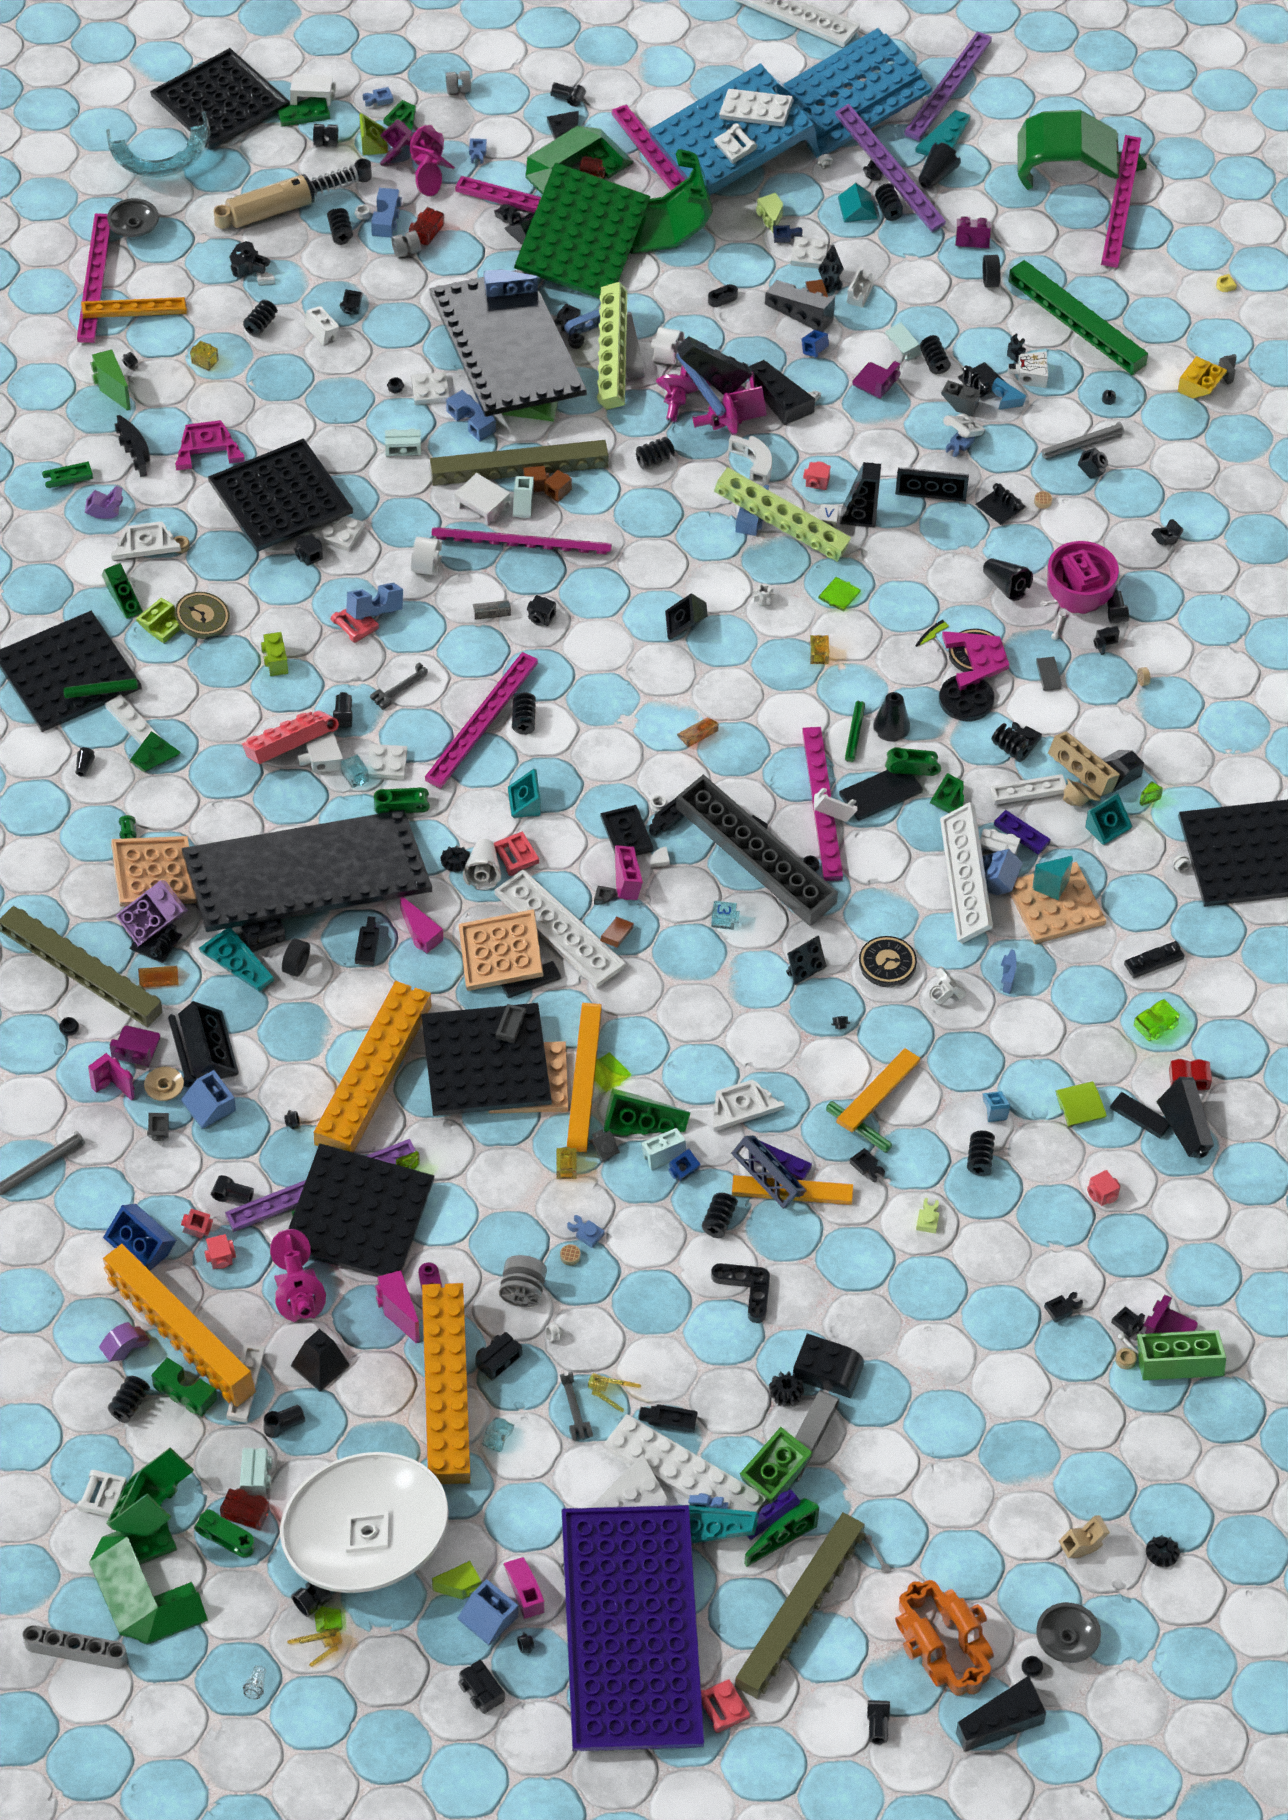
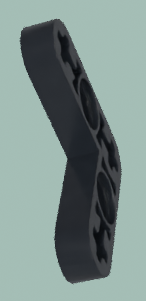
M724 1263L715 1264L711 1269V1279L713 1282L723 1285L750 1287L748 1318L753 1323L763 1322L767 1311L770 1282L769 1271L762 1267ZM718 1271H722V1276H718ZM742 1272L746 1277L744 1279H737L735 1274ZM759 1275L763 1276L762 1280H758ZM755 1292H762L765 1296L757 1299L753 1294ZM756 1305L760 1306L759 1315H755Z

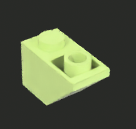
M776 193L758 198L756 206L758 216L762 217L765 226L769 227L772 233L773 226L779 225L783 215V202Z

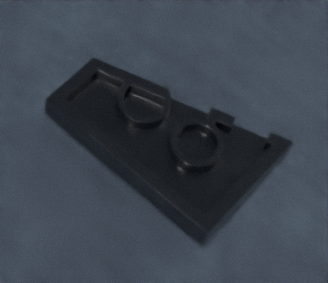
M579 110L547 116V123L554 140L578 126Z

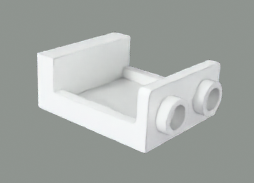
M293 74L290 88V105H297L299 96L327 98V106H330L336 92V82H333V75Z
M476 473L454 493V506L460 509L466 505L484 516L485 524L489 525L504 510L509 508L510 493Z

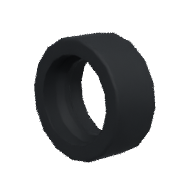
M984 255L982 274L984 287H999L1000 260L998 255Z
M296 938L291 940L283 956L282 972L295 977L301 975L309 958L310 943Z

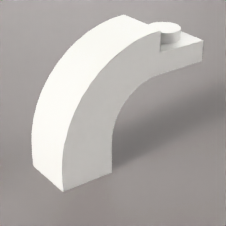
M731 435L728 451L751 460L753 466L750 469V480L763 487L767 485L771 478L772 456L768 447L761 440L753 436L746 440Z

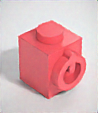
M821 461L810 462L808 469L805 468L803 479H806L805 487L827 490L831 466Z
M1105 1170L1090 1178L1087 1191L1094 1202H1099L1103 1206L1117 1200L1120 1184L1116 1178L1111 1176L1108 1170Z
M191 1208L188 1215L184 1214L181 1226H184L183 1233L202 1239L203 1235L208 1236L213 1219H210V1214Z
M226 1234L207 1238V1250L204 1251L207 1263L211 1262L213 1269H223L233 1265L232 1258H236L232 1240H227Z

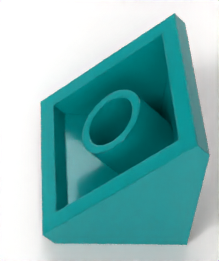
M856 182L838 196L844 222L877 219L871 193Z
M532 769L508 786L511 817L513 818L541 816L537 770Z
M1115 794L1087 813L1085 828L1102 845H1105L1133 827L1119 794Z
M1068 856L1036 864L1032 885L1033 890L1059 900L1070 880L1073 857Z

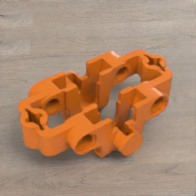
M933 1580L923 1583L919 1581L910 1583L907 1591L899 1597L898 1609L901 1615L895 1617L897 1627L906 1639L903 1643L906 1654L911 1660L921 1656L922 1666L937 1687L946 1683L954 1695L960 1696L965 1693L977 1694L981 1690L982 1684L986 1683L990 1678L991 1666L988 1660L994 1658L992 1648L983 1636L981 1624L987 1621L984 1610L979 1604L969 1607L964 1598L959 1599L953 1589L942 1592L938 1584ZM929 1596H932L934 1599V1603L942 1615V1621L946 1627L949 1628L953 1625V1622L955 1623L959 1632V1647L964 1654L968 1655L972 1663L979 1668H968L964 1672L963 1678L959 1680L955 1677L953 1668L947 1660L945 1645L926 1617L920 1619L916 1611L911 1609V1607H922ZM973 1630V1638L975 1640L968 1643V1634ZM936 1649L938 1659L931 1663V1653Z

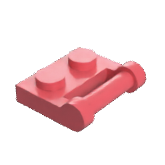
M346 609L341 612H335L330 618L334 624H338L349 635V639L354 643L379 629V624L371 616L364 617L361 620L354 619L346 612ZM344 619H346L357 631H354V630L344 621Z
M523 831L494 843L496 853H498L506 866V872L509 876H514L518 871L539 863V858ZM509 847L517 861L516 863H512L504 848Z
M730 1679L707 1690H701L702 1705L714 1724L712 1727L716 1733H720L750 1718V1713ZM710 1698H714L726 1718L725 1720L720 1719L709 1700Z

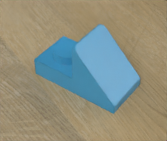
M998 377L994 381L991 391L998 397H1002L998 409L1022 407L1024 405L1025 394Z
M1003 1092L982 1093L983 1102L987 1107L988 1122L1007 1120L1010 1103Z

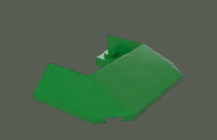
M576 126L527 156L525 178L543 194L555 162L571 167L587 157L606 172V177L609 179L633 164L634 161L602 129Z
M168 1521L160 1526L153 1536L148 1535L145 1537L115 1531L101 1537L89 1561L119 1635L127 1638L128 1636L146 1645L208 1621L199 1592H196L192 1582L153 1597L140 1567L143 1563L177 1550L168 1527Z

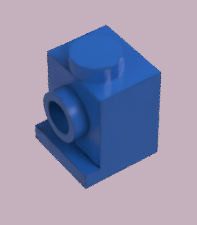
M813 330L801 338L803 354L815 358L818 357V353L829 346L828 334Z
M687 1149L669 1162L670 1168L668 1171L674 1179L678 1178L681 1181L695 1170H698L701 1164L691 1150ZM679 1165H684L686 1169L684 1171L680 1170Z

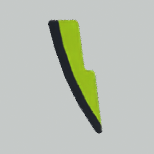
M944 620L939 621L922 635L915 646L918 647L935 638L936 633L949 627V625Z

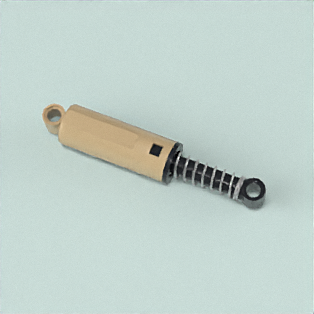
M364 158L358 159L354 165L349 166V169L344 167L343 171L338 169L337 173L331 171L330 175L325 173L324 177L319 175L318 179L313 177L312 181L308 179L306 174H301L228 198L225 201V205H218L213 210L215 226L225 229L232 224L233 227L239 228L315 202L314 194L317 195V192L323 194V190L327 189L329 192V188L333 187V189H336L335 186L339 185L342 187V184L348 185L350 181L352 183L358 181L368 182L372 178L371 162Z

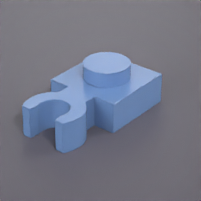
M389 87L373 90V94H362L366 107L372 106L374 103H377V106L394 103Z
M470 138L469 155H471V163H474L475 159H479L480 164L483 163V155L486 156L487 139Z
M957 432L951 438L950 443L947 444L946 453L954 450L953 457H957L960 449L965 452L975 442V437L964 438Z
M578 1215L574 1216V1221L577 1224L567 1223V1228L570 1231L577 1232L576 1238L591 1248L595 1246L605 1233L603 1229L590 1220L583 1223L582 1218Z
M705 1493L690 1495L688 1501L691 1506L728 1509L729 1505L728 1502H724L723 1497L711 1498L710 1495Z

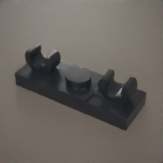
M1174 941L1124 961V965L1134 979L1183 960L1185 955L1181 951L1178 942Z

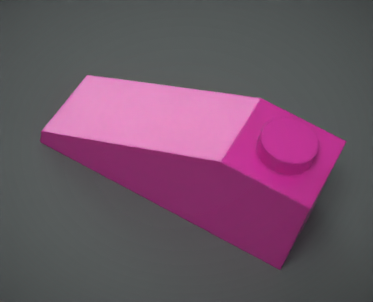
M616 845L615 870L618 897L624 900H638L643 881L634 847Z
M401 897L400 910L414 945L425 953L430 952L443 941V929L406 898Z

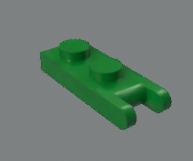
M89 461L42 472L43 478H51L50 481L45 483L46 488L93 479Z

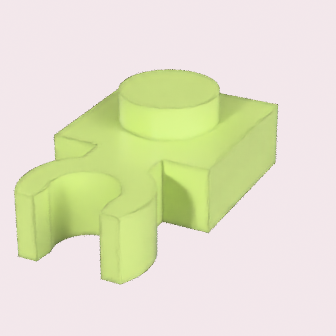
M928 1198L924 1199L923 1209L919 1210L916 1230L936 1234L939 1212H936L939 1205L938 1200L935 1201L933 1206L928 1205Z

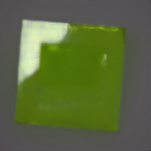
M1151 781L1141 792L1140 805L1143 806L1160 800L1163 788Z
M418 1151L396 1159V1165L414 1170L420 1164Z
M322 1606L315 1612L316 1632L342 1630L341 1609Z

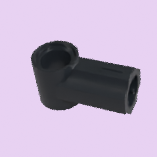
M554 82L551 89V96L567 100L568 104L574 107L580 105L586 94L585 88L578 84L570 87Z
M1115 588L1113 596L1107 601L1108 620L1110 623L1129 621L1128 606L1124 605L1121 591Z
M340 692V694L336 695L333 717L338 720V727H352V695H349L347 692Z
M225 1175L218 1176L211 1191V1197L219 1202L230 1200L241 1204L251 1202L254 1194V1188L234 1183L230 1177Z
M297 1404L280 1412L270 1411L266 1413L263 1424L264 1434L270 1438H275L282 1431L304 1423L305 1416L301 1406Z
M868 1700V1742L879 1745L887 1743L890 1701Z

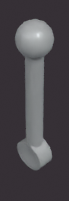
M865 1535L864 1541L869 1544L881 1564V1571L888 1573L890 1566L884 1563L872 1543V1537Z

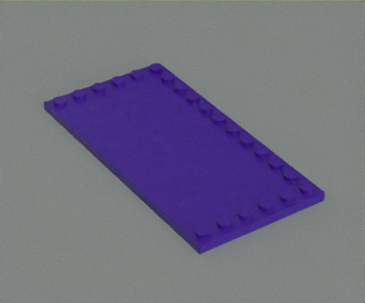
M689 1505L562 1509L572 1751L704 1747Z

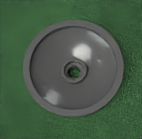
M130 198L113 205L108 212L107 220L109 227L115 233L125 237H140L151 232L157 226L159 215L156 207L149 201Z
M1063 1602L1050 1606L1041 1614L1036 1627V1636L1042 1650L1051 1658L1064 1663H1077L1088 1659L1095 1653L1101 1639V1628L1097 1618L1087 1608L1076 1603ZM1068 1637L1070 1641H1065L1063 1638Z

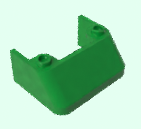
M169 1447L128 1480L106 1524L115 1531L145 1537L148 1535L153 1536L160 1526L172 1517L161 1507L163 1500L166 1498L171 1499L178 1491L176 1487L179 1482L190 1475L194 1469Z

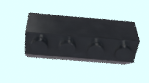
M898 467L895 495L966 502L969 474Z
M192 1001L178 1013L194 1077L200 1078L213 1070L220 1079L237 1076L239 1071L222 1010Z

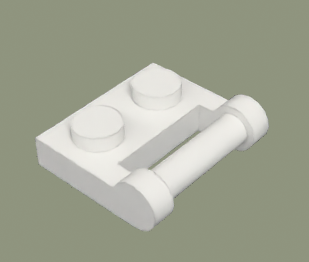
M738 123L732 125L731 129L714 139L715 145L732 164L757 148V144L747 137ZM735 135L746 144L744 148L735 140Z
M965 413L958 416L947 415L943 419L946 426H953L958 430V434L964 438L982 436L986 430Z
M91 1470L89 1474L90 1480L82 1500L78 1502L77 1509L84 1513L91 1512L110 1517L127 1480L125 1477ZM103 1481L95 1502L90 1503L97 1482Z

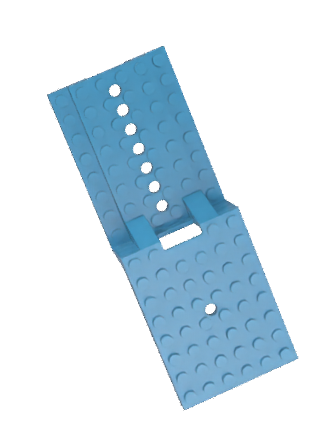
M876 28L784 84L772 76L760 63L650 128L649 134L653 142L685 180L689 177L693 168L678 166L676 152L678 149L691 151L697 155L704 171L710 196L801 141L806 140L808 149L818 159L821 155L829 154L854 139L835 116V112L847 104L851 105L871 129L931 93L932 87L924 80L919 69L886 33L883 34L879 28ZM875 70H880L879 73H873ZM849 86L853 87V88L850 89V90L845 89L846 87H849ZM728 89L792 96L793 102L785 126L720 119L719 114ZM819 103H825L823 106H817ZM738 123L747 137L757 144V148L732 164L715 145L714 139L728 131L727 129L732 127V125ZM737 135L734 136L735 140L744 148L746 144Z

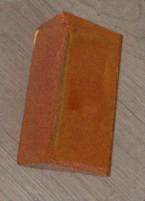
M707 717L679 732L677 736L687 747H690L717 732L718 723Z
M178 966L138 968L139 985L143 988L179 985Z

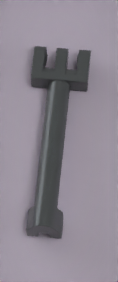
M420 662L417 663L415 674L385 693L378 689L370 695V699L379 705L382 710L392 704L390 699L392 696L427 675L428 669L423 667Z
M568 1372L566 1376L565 1374H560L561 1383L565 1388L575 1424L569 1426L572 1441L577 1440L576 1432L579 1433L580 1439L585 1438V1430L588 1437H592L593 1433L590 1422H582L572 1386L574 1382L573 1372Z

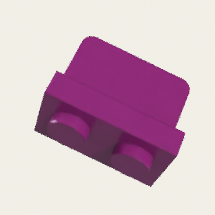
M399 119L395 120L380 135L392 146L390 151L380 161V165H383L385 162L389 164L402 151L401 148L411 140L408 137L412 134V131Z
M967 216L957 219L955 246L989 248L991 221H987V218L973 220Z
M894 361L885 369L873 362H868L853 379L852 385L881 399L901 375L900 363Z
M126 1025L122 1028L118 1040L112 1039L110 1042L111 1058L115 1057L117 1060L149 1067L160 1041V1034Z
M1164 1294L1161 1301H1156L1153 1307L1154 1314L1147 1317L1144 1327H1146L1145 1334L1195 1331L1198 1323L1170 1309L1172 1298Z

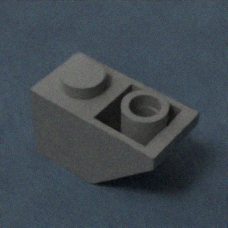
M949 380L946 382L941 395L956 412L965 413L973 417L979 406L980 390Z

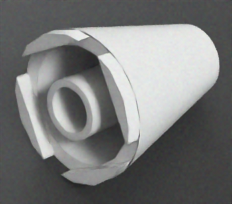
M480 839L476 842L463 869L464 881L469 886L470 884L475 886L477 890L492 889L501 879V870L495 846L489 839Z

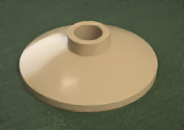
M171 1067L156 1068L149 1072L144 1080L146 1093L158 1101L174 1099L182 1092L184 1087L182 1075Z

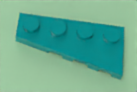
M954 110L915 147V152L928 156L931 147L936 142L937 144L945 143L954 149L970 121L971 115Z
M232 928L223 930L198 948L202 954L258 992L275 981L269 971Z
M689 1506L691 1544L754 1535L759 1514L755 1511Z

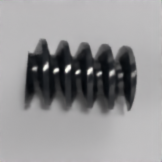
M886 183L881 185L875 192L877 202L885 219L889 221L897 220L903 215V205L893 184Z
M344 208L332 209L327 213L331 235L334 243L344 245L353 236L348 211Z
M261 300L243 321V326L247 333L253 337H259L260 333L275 319V314L278 312L277 307L269 300Z
M931 335L923 339L920 343V350L930 372L941 374L948 371L951 363L948 356H946L939 337Z
M662 437V439H657L655 442L651 441L649 444L636 448V459L641 469L645 468L644 463L647 466H651L650 460L657 464V458L662 462L664 460L663 456L666 459L670 458V454L673 457L675 456L674 446L668 437Z
M519 693L513 698L512 729L516 733L523 735L530 734L535 730L536 697L531 693Z
M1001 724L992 735L991 740L993 744L998 745L1002 750L1004 749V752L1016 758L1018 762H1022L1032 750V746L1028 747L1029 740L1023 741L1024 737L1022 735L1017 738V731L1011 734L1012 728L1008 727L1006 729L1007 724Z
M980 1130L970 1135L967 1169L975 1175L987 1176L991 1174L992 1154L995 1144V1136L991 1132Z
M716 1193L713 1195L701 1225L706 1234L713 1238L725 1236L724 1232L727 1231V1225H729L730 1219L733 1216L732 1212L735 1211V1206L738 1203L734 1196L727 1193Z
M136 1376L126 1377L124 1383L121 1384L120 1389L116 1392V1396L112 1398V1402L108 1405L110 1414L118 1421L128 1423L130 1420L128 1417L134 1415L132 1410H137V1404L142 1402L141 1397H145V1391L150 1390L149 1384Z

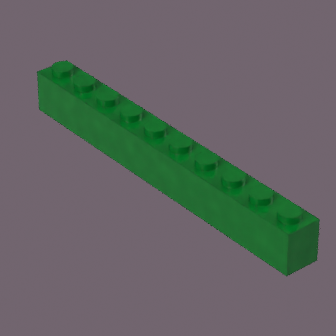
M1023 260L1010 269L1008 282L1128 373L1133 375L1146 366L1148 353L1143 348L1139 347L1118 329L1086 307L1081 301L1074 298L1069 292L1037 270L1032 264Z

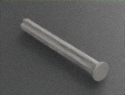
M1117 422L1116 425L1041 450L1042 457L1048 459L1119 434L1122 436L1124 435L1123 425L1121 422Z
M75 1131L73 1136L0 1182V1195H3L79 1145H84L85 1141L81 1134Z

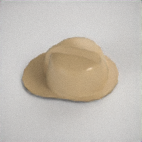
M1067 778L1068 784L1063 791V801L1069 805L1081 807L1089 800H1101L1100 796L1091 788Z

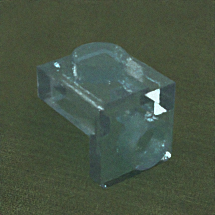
M495 1417L486 1428L482 1445L501 1452L505 1440L513 1432L514 1424L509 1423L505 1419Z

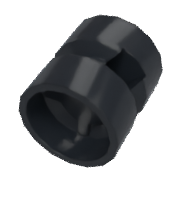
M314 124L313 145L323 146L326 143L327 146H338V125L328 124L325 127L324 124Z
M307 1582L305 1588H299L291 1595V1598L297 1609L304 1616L309 1617L318 1610V1605L323 1606L330 1601L332 1595L329 1590Z

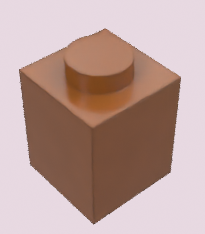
M545 466L523 468V476L534 477V492L544 491V482L549 478V473L545 472Z
M557 470L544 482V494L557 502L572 490V478L560 470Z

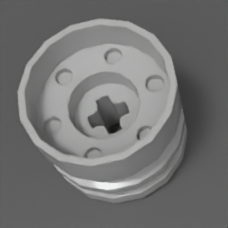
M525 1255L507 1258L504 1264L499 1296L505 1302L514 1306L533 1307L538 1305L542 1298L543 1284L547 1273L545 1264L534 1257Z

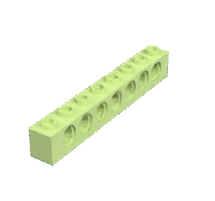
M620 282L601 287L599 380L597 381L599 391L597 400L606 410L625 405L627 290Z
M728 467L716 483L714 492L837 562L848 547L851 540L850 536Z

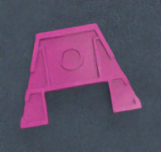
M221 420L186 424L181 448L178 452V459L175 463L176 471L192 469L190 458L192 454L227 450L229 464L245 462L243 452L241 453L237 443L232 440L231 434Z
M942 632L946 649L965 646L973 671L956 673V680L960 691L966 689L970 684L975 685L979 683L983 678H990L1009 669V662L1000 636Z

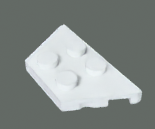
M162 521L126 526L123 536L117 542L118 546L115 552H111L112 560L179 552L181 547Z
M753 1079L718 1090L715 1097L713 1132L783 1110L785 1107L784 1102H778L771 1096L772 1093L761 1088L760 1084Z

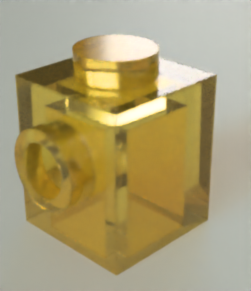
M200 340L191 348L192 364L207 371H210L219 360L218 348Z
M810 635V664L829 663V635Z
M556 1148V1179H576V1148Z

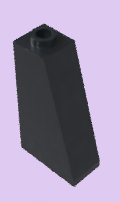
M1179 1077L1156 1102L1189 1157L1203 1158L1208 1155L1209 1150L1214 1146L1194 1078Z

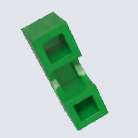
M168 1357L151 1375L153 1387L157 1391L166 1393L175 1403L180 1402L193 1414L197 1413L202 1417L217 1400L216 1388L200 1378L192 1386H182L180 1383L185 1378L184 1369Z

